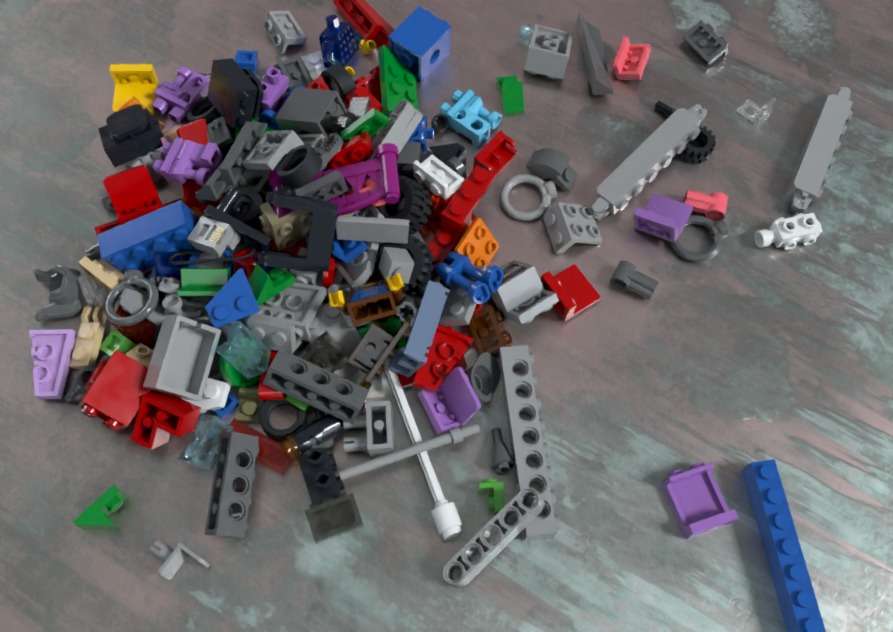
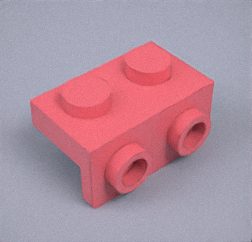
M623 37L621 44L618 46L616 59L612 62V69L616 73L618 80H641L651 52L650 44H630L629 38Z

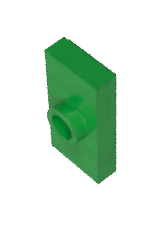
M373 108L341 132L342 139L349 141L354 136L367 132L371 137L389 124V119L386 115Z

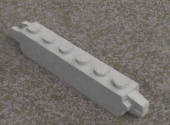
M847 87L840 88L837 95H828L818 112L786 192L788 199L792 200L790 208L792 211L804 213L814 200H819L823 189L820 188L821 184L824 185L829 176V173L826 171L831 168L835 161L833 153L838 151L841 145V141H838L839 137L842 138L847 129V126L844 124L849 121L853 113L850 110L853 101L849 100L851 90Z
M696 104L689 110L678 108L597 187V200L592 205L594 219L601 221L609 213L614 215L619 210L622 211L633 196L639 195L643 186L647 182H652L657 176L658 171L662 167L666 168L670 164L672 157L676 153L680 154L686 147V144L699 135L700 123L706 117L707 110L699 104Z

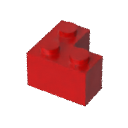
M158 391L142 395L131 440L152 450L167 443L170 434L177 437L195 430L201 407L179 397Z

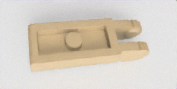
M103 305L96 306L95 310L91 306L83 308V313H81L82 323L69 367L81 369L85 366H95L106 327V314Z

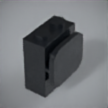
M233 58L213 60L207 98L231 128L242 127L246 121L252 122V119H256L259 116L263 96V87L260 80L251 69H241Z
M140 104L131 105L111 114L106 119L107 125L98 128L103 149L114 167L163 146L161 138L164 137L156 115H151L148 109H143Z

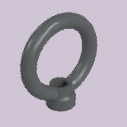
M690 215L685 226L700 224L707 227L711 238L714 239L712 247L702 253H693L682 247L679 238H677L675 243L670 241L671 246L679 256L686 260L694 262L709 260L720 251L723 238L728 236L727 225L723 220L713 222L704 216Z
M127 270L124 273V281L112 289L105 301L104 310L108 320L118 326H131L145 320L154 311L158 303L159 293L156 285L151 280L144 278L141 271ZM140 287H144L148 290L149 299L138 313L128 317H122L115 313L114 306L116 300L124 289L128 288L137 291Z

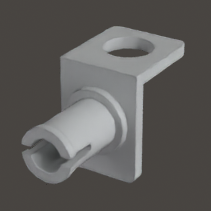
M159 539L154 544L161 550L159 551L153 546L149 550L151 555H154L164 563L158 570V573L168 580H171L189 555L207 568L210 565L181 543L173 550Z

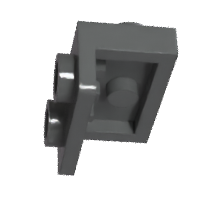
M279 55L275 56L276 64L273 65L274 68L279 69L282 75L289 77V87L286 92L300 85L306 87L311 83L300 56L283 62Z

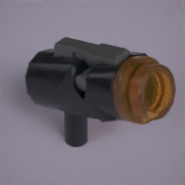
M314 407L315 417L312 418L311 423L308 425L303 424L281 442L283 452L291 460L307 454L312 448L331 447L333 445V438L343 433V420L331 414L325 415L324 411Z

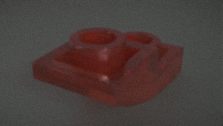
M121 305L116 311V314L122 317L132 316ZM147 319L131 326H118L111 322L123 336L136 345L141 343L152 350L154 349L156 328Z

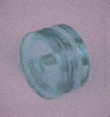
M528 22L520 28L518 36L523 40L528 39L534 27Z

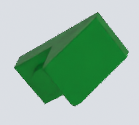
M516 75L496 78V86L504 116L524 113L522 81H518Z
M257 264L248 283L258 306L296 283L294 276L285 268L276 267L266 273Z
M113 485L79 515L73 523L83 530H119L120 528L107 515L117 511L127 497Z

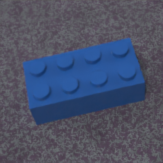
M179 200L98 234L101 259L124 274L127 270L134 269L140 271L158 265V263L167 260L175 253L195 250L196 248L187 238L200 218Z

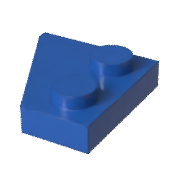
M242 268L232 276L205 306L213 327L217 329L260 312V308Z

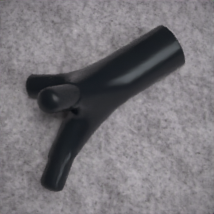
M657 101L655 104V108L663 112L668 118L677 110L661 101Z

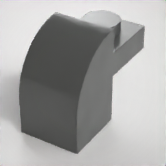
M551 148L534 151L526 165V168L532 175L542 180L551 178L563 192L570 190L578 175L568 165L570 158L564 153Z

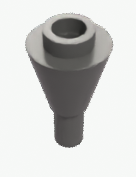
M494 428L491 430L494 442L491 469L496 470L498 473H505L511 470L515 462L505 442H503L501 429Z

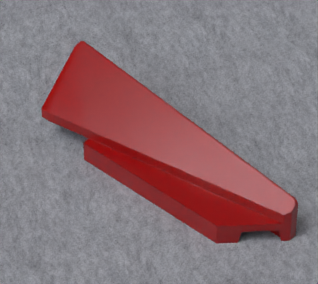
M334 0L335 6L367 41L373 40L378 49L382 45L389 49L388 36L394 29L365 0Z
M206 119L194 121L178 127L176 130L178 138H182L183 141L190 140L203 145L208 143ZM187 179L182 184L185 203L189 207L193 208L195 206L203 213L209 204L215 207V201L209 200L201 205L198 199L195 198V191L203 187L198 185L196 180Z

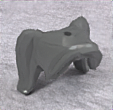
M56 265L55 268H51L49 271L34 270L38 281L49 282L50 305L42 307L37 311L34 316L36 321L40 322L47 318L71 317L81 311V301L78 298L80 271L66 268L62 265Z

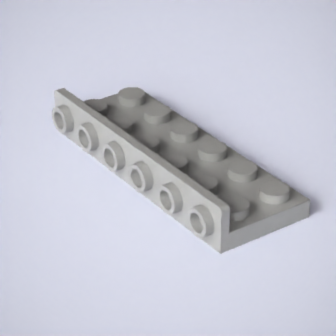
M234 271L232 272V275L230 276V279L232 278V276H233L236 272H234ZM296 282L259 306L260 312L251 316L295 325L294 333L296 340L310 341L309 327L327 294L326 289L321 286ZM183 296L181 298L183 301L181 308L183 312L203 310L205 316H207L208 312L205 306L214 296ZM251 316L238 320L239 328L248 329L247 320Z

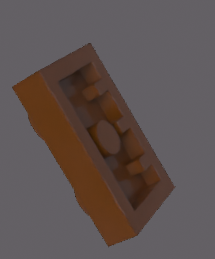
M490 305L477 311L478 315L472 316L469 326L479 355L485 352L494 355L499 353L500 347L511 346L513 340L509 331L505 330L503 324L505 323V318L500 310Z

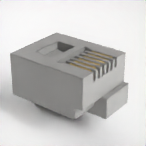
M202 216L187 240L196 249L221 257L226 248L234 250L242 237L229 224Z

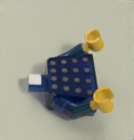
M329 15L325 18L327 27L319 36L324 68H330L336 64L345 67L359 50L358 45L361 46L363 54L373 52L372 49L376 47V43L373 40L363 41V37L352 29L350 23L339 22L337 15ZM350 66L345 67L349 74L354 76V70Z

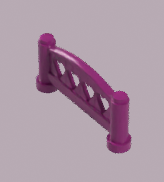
M384 143L377 146L375 150L376 159L319 172L312 179L313 182L327 173L338 170L342 173L345 182H348L355 189V193L352 196L345 195L343 198L336 196L328 201L338 204L337 216L363 209L381 199H385V202L388 204H395L399 201L400 187L397 169L399 153L398 147L395 144ZM277 169L269 173V185L272 187V192L279 190V187L281 188V185L285 184L278 176ZM367 177L377 184V188L374 191L367 190L365 193H360V189ZM273 204V210L278 218L296 210L276 207Z

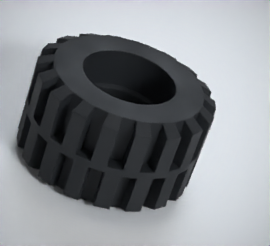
M398 175L400 187L399 201L395 204L386 203L376 206V208L385 218L409 220V234L412 235L416 233V229L420 231L423 228L422 224H426L428 221L427 216L431 215L432 210L429 209L432 206V201L429 200L431 195L421 183L403 175ZM405 197L404 207L398 213L399 203Z
M408 235V244L387 242L384 245L379 244L378 249L380 251L377 253L374 266L377 269L374 271V274L379 278L378 281L385 280L379 269L384 247L406 249L414 256V267L409 283H404V287H402L403 293H417L420 290L419 288L426 284L427 280L431 281L433 278L430 275L431 271L435 272V266L432 265V262H435V259L431 255L432 251L425 243L412 235Z

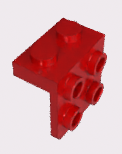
M140 165L103 179V184L115 208L120 225L163 208L150 173L145 165Z

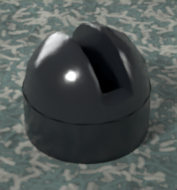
M441 114L435 115L431 121V128L436 133L445 131L448 127V119Z

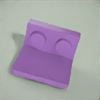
M654 193L644 210L638 207L633 214L634 227L637 230L675 243L693 211V206Z

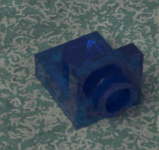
M154 252L153 255L156 276H175V279L181 282V268L188 267V264L172 265L168 262V258L178 252ZM180 255L174 257L172 261H184V257Z

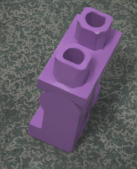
M180 66L176 72L178 77L172 83L163 82L161 87L154 91L156 96L152 104L154 111L163 115L167 109L171 110L168 116L176 123L187 118V113L191 106L202 97L207 96L210 78L196 71L192 73L185 66Z
M272 66L268 68L266 76L261 81L263 96L259 114L266 109L278 111L284 104L285 96L283 94L289 87V77L282 75L279 69Z
M176 137L174 142H164L162 153L166 158L165 160L156 159L153 169L157 174L164 176L169 183L183 184L187 179L196 180L198 185L203 186L212 175V172L220 165L223 155L216 143L208 142L207 145H203L190 140L183 141L182 138Z

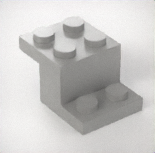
M293 130L267 131L241 164L247 170H275L284 156L292 149L304 144L311 145L313 149L315 147L318 148L321 141H325V137L323 134H296Z
M515 260L501 267L504 274L502 283L496 292L490 291L498 310L503 313L504 318L519 324L531 322L534 316L550 310L553 307L552 305L559 301L556 293L544 289L533 265Z

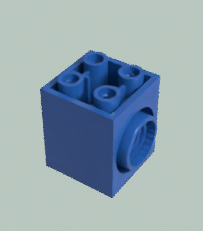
M419 6L388 36L389 50L415 75L416 81L422 83L450 54L451 26L446 21H442L431 12Z

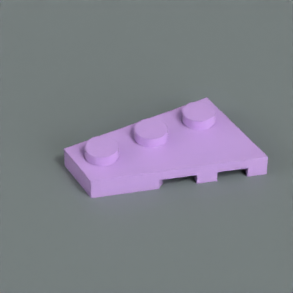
M73 329L29 330V337L32 339L33 348H30L31 356L34 358L35 367L32 370L34 393L37 398H63L69 364L77 335Z

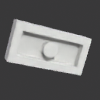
M320 50L301 57L302 63L312 81L318 78L322 71L329 68Z

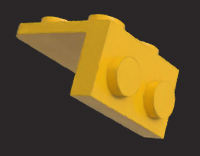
M110 64L109 72L115 83L113 112L115 113L131 105L140 104L143 109L147 108L150 114H153L155 111L152 108V104L156 99L154 91L158 88L159 82L153 64Z

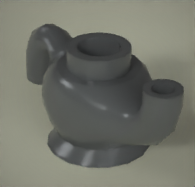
M102 357L96 366L81 368L75 374L72 388L64 396V400L70 402L77 395L86 393L87 390L84 389V386L103 359L108 360L109 357Z

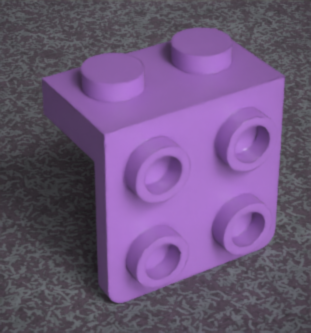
M462 367L454 368L434 394L422 389L417 394L437 435L448 433L450 429L456 427L461 429L481 408L479 398L475 394L468 376Z

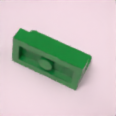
M181 268L182 288L176 291L177 296H215L230 280V268Z

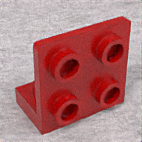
M575 264L555 276L549 271L541 275L540 280L544 289L556 293L559 301L552 306L564 321L600 300L601 296Z

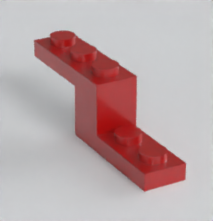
M476 165L442 212L441 228L427 246L432 251L431 255L435 259V262H432L433 266L436 267L440 262L445 263L447 261L446 256L453 252L471 225L472 212L495 180L494 174Z

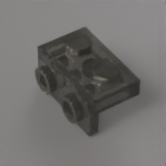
M327 330L297 355V357L332 373L344 367L349 360L345 348Z
M339 493L333 497V500L326 503L323 501L312 503L309 505V509L305 510L316 544L364 526L353 493Z

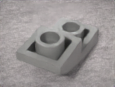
M126 288L122 291L119 303L127 313L134 315L143 309L149 297ZM157 303L154 311L146 319L158 327L163 322L165 316L164 307Z

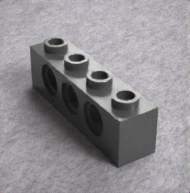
M279 349L263 381V384L352 425L360 413L369 389L282 349Z
M237 432L220 434L205 535L232 539L244 538L248 529L247 515L252 502L251 488L256 475L254 467L259 453V437ZM237 455H238L239 458H240V464H239V466H238V464H237V462H236V457H237ZM233 481L236 482V490H235V491L233 490V487H232ZM230 505H231V507H232V509H233V513H232L231 517H230V515H229V513H228V509H229Z

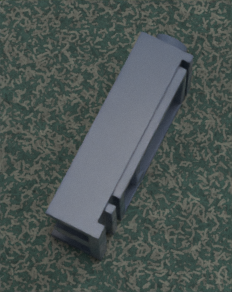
M428 280L415 294L422 296L415 318L411 319L409 326L412 329L407 335L406 346L395 352L390 360L388 369L409 378L426 364L428 358L425 356L430 351L428 349L431 347L447 294L450 291L443 287L442 284Z

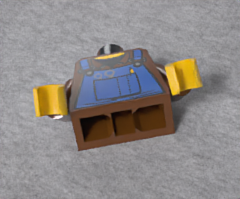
M397 273L393 277H386L387 283L385 280H380L355 287L346 300L342 290H339L337 293H328L330 307H336L344 315L350 316L353 326L397 314L395 302H399L403 298L402 287H404L401 275Z

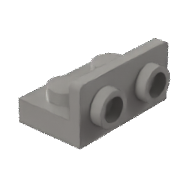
M268 11L263 27L280 54L285 53L288 45L305 44L307 37L290 11Z

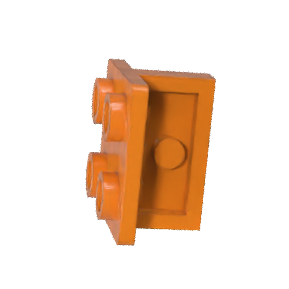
M476 217L453 252L467 256L471 259V263L474 266L485 265L487 267L497 252L499 244L482 219Z

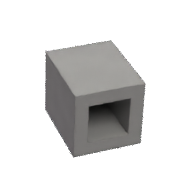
M384 247L379 269L385 280L388 276L393 277L400 273L403 283H409L414 261L408 251L402 248Z

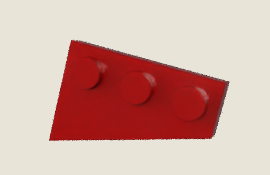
M438 325L431 347L428 349L430 351L425 356L428 358L427 362L415 372L411 386L434 394L474 339Z

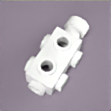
M799 213L791 218L785 219L781 217L774 220L768 230L756 231L754 240L759 248L770 246L771 243H774L776 248L783 247L784 250H789L798 243L803 242L804 246L814 243L822 229L814 213Z

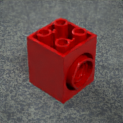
M115 350L108 360L103 359L84 386L87 392L78 404L82 408L80 412L92 419L94 417L102 419L104 421L103 425L113 431L128 427L139 409L142 395L149 393L151 390L143 387L148 368L120 351Z

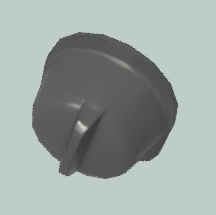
M485 352L478 356L473 366L467 369L465 374L468 376L469 382L478 398L483 402H488L491 400L499 384L500 367L496 358L491 353Z

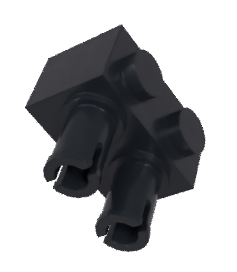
M326 447L321 449L312 448L307 454L297 457L314 509L343 499L341 491L345 490L340 476L336 477L333 468L337 467L333 453L328 454Z

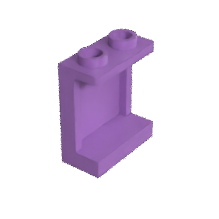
M699 462L690 466L691 470L682 472L681 469L669 473L668 478L662 483L686 539L731 524L738 519L735 509H728L711 472L714 468L713 463L705 465L704 462Z

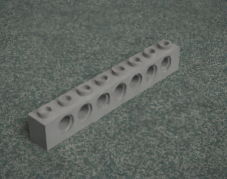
M528 345L500 347L498 359L511 452L515 462L514 473L517 494L522 489L528 488L530 483L536 482L541 486L542 491L538 493L543 497L545 503L543 508L545 516H536L523 529L524 541L554 538L557 530L560 529L558 515H554L553 505H556L554 490H550L549 481H552V471L550 466H546L545 457H548V446L542 440L545 428L543 419L539 420L538 411H541L540 397L535 395V389H537L538 384L536 374L532 375L531 367H534L533 353H529ZM520 369L524 374L516 375L513 370ZM524 391L527 397L521 398L517 396L516 392ZM527 413L531 419L527 421L522 420L519 414ZM526 435L531 436L534 439V443L527 444L523 441L522 437ZM534 459L538 466L531 468L526 464V460ZM536 496L527 498L526 507H532L536 503Z

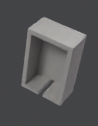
M165 315L143 387L185 400L201 401L221 330L203 323L197 324V321L180 315Z

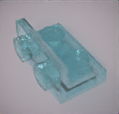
M240 321L231 325L228 341L218 346L216 350L218 354L249 380L268 369L271 350Z

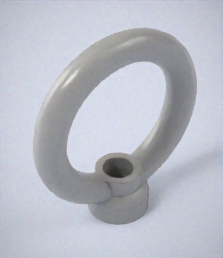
M520 174L510 178L505 182L500 191V203L503 210L512 218L521 221L539 218L549 208L551 198L557 197L556 188L552 180L544 182L541 178L531 174ZM524 182L536 185L542 197L541 205L531 212H521L514 209L508 200V194L512 187Z

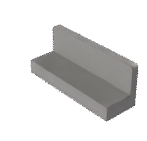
M339 215V218H336L337 240L408 244L409 220Z

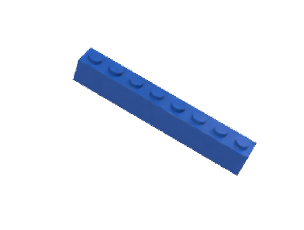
M775 459L751 462L742 470L786 630L787 632H826Z

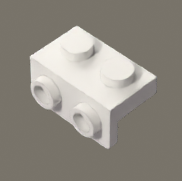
M430 155L422 163L417 160L413 162V175L416 180L426 184L435 195H440L445 200L464 183V178L434 155Z

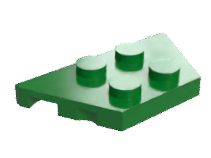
M382 45L378 49L382 114L388 115L391 113L396 105L404 99L408 100L413 107L418 109L415 75L385 45Z

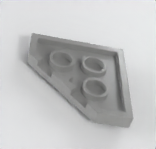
M372 205L366 207L359 215L360 217L385 218ZM366 241L368 249L348 264L340 258H334L336 267L353 288L365 284L372 275L379 242Z

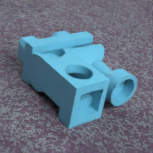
M457 89L451 97V102L455 105L451 106L448 103H444L440 107V114L448 119V127L450 129L453 128L456 132L472 140V144L479 149L490 137V128L495 129L499 125L502 115L496 111L491 113L485 109L482 99L475 96L474 92L470 89L466 93Z

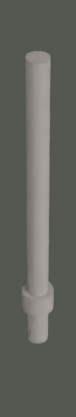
M478 423L461 429L456 427L450 429L449 433L339 470L340 479L344 480L450 442L453 444L461 442L463 438L479 433L480 427Z

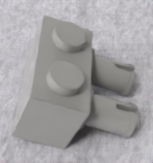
M390 400L366 402L365 412L358 414L353 425L343 420L344 429L366 427L367 429L365 436L344 437L345 453L366 450L371 458H377L395 451L393 409Z

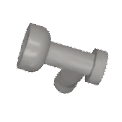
M177 294L167 296L162 302L164 309L168 312H173L174 315H180L191 320L198 316H205L203 310L183 312L181 308L183 301Z

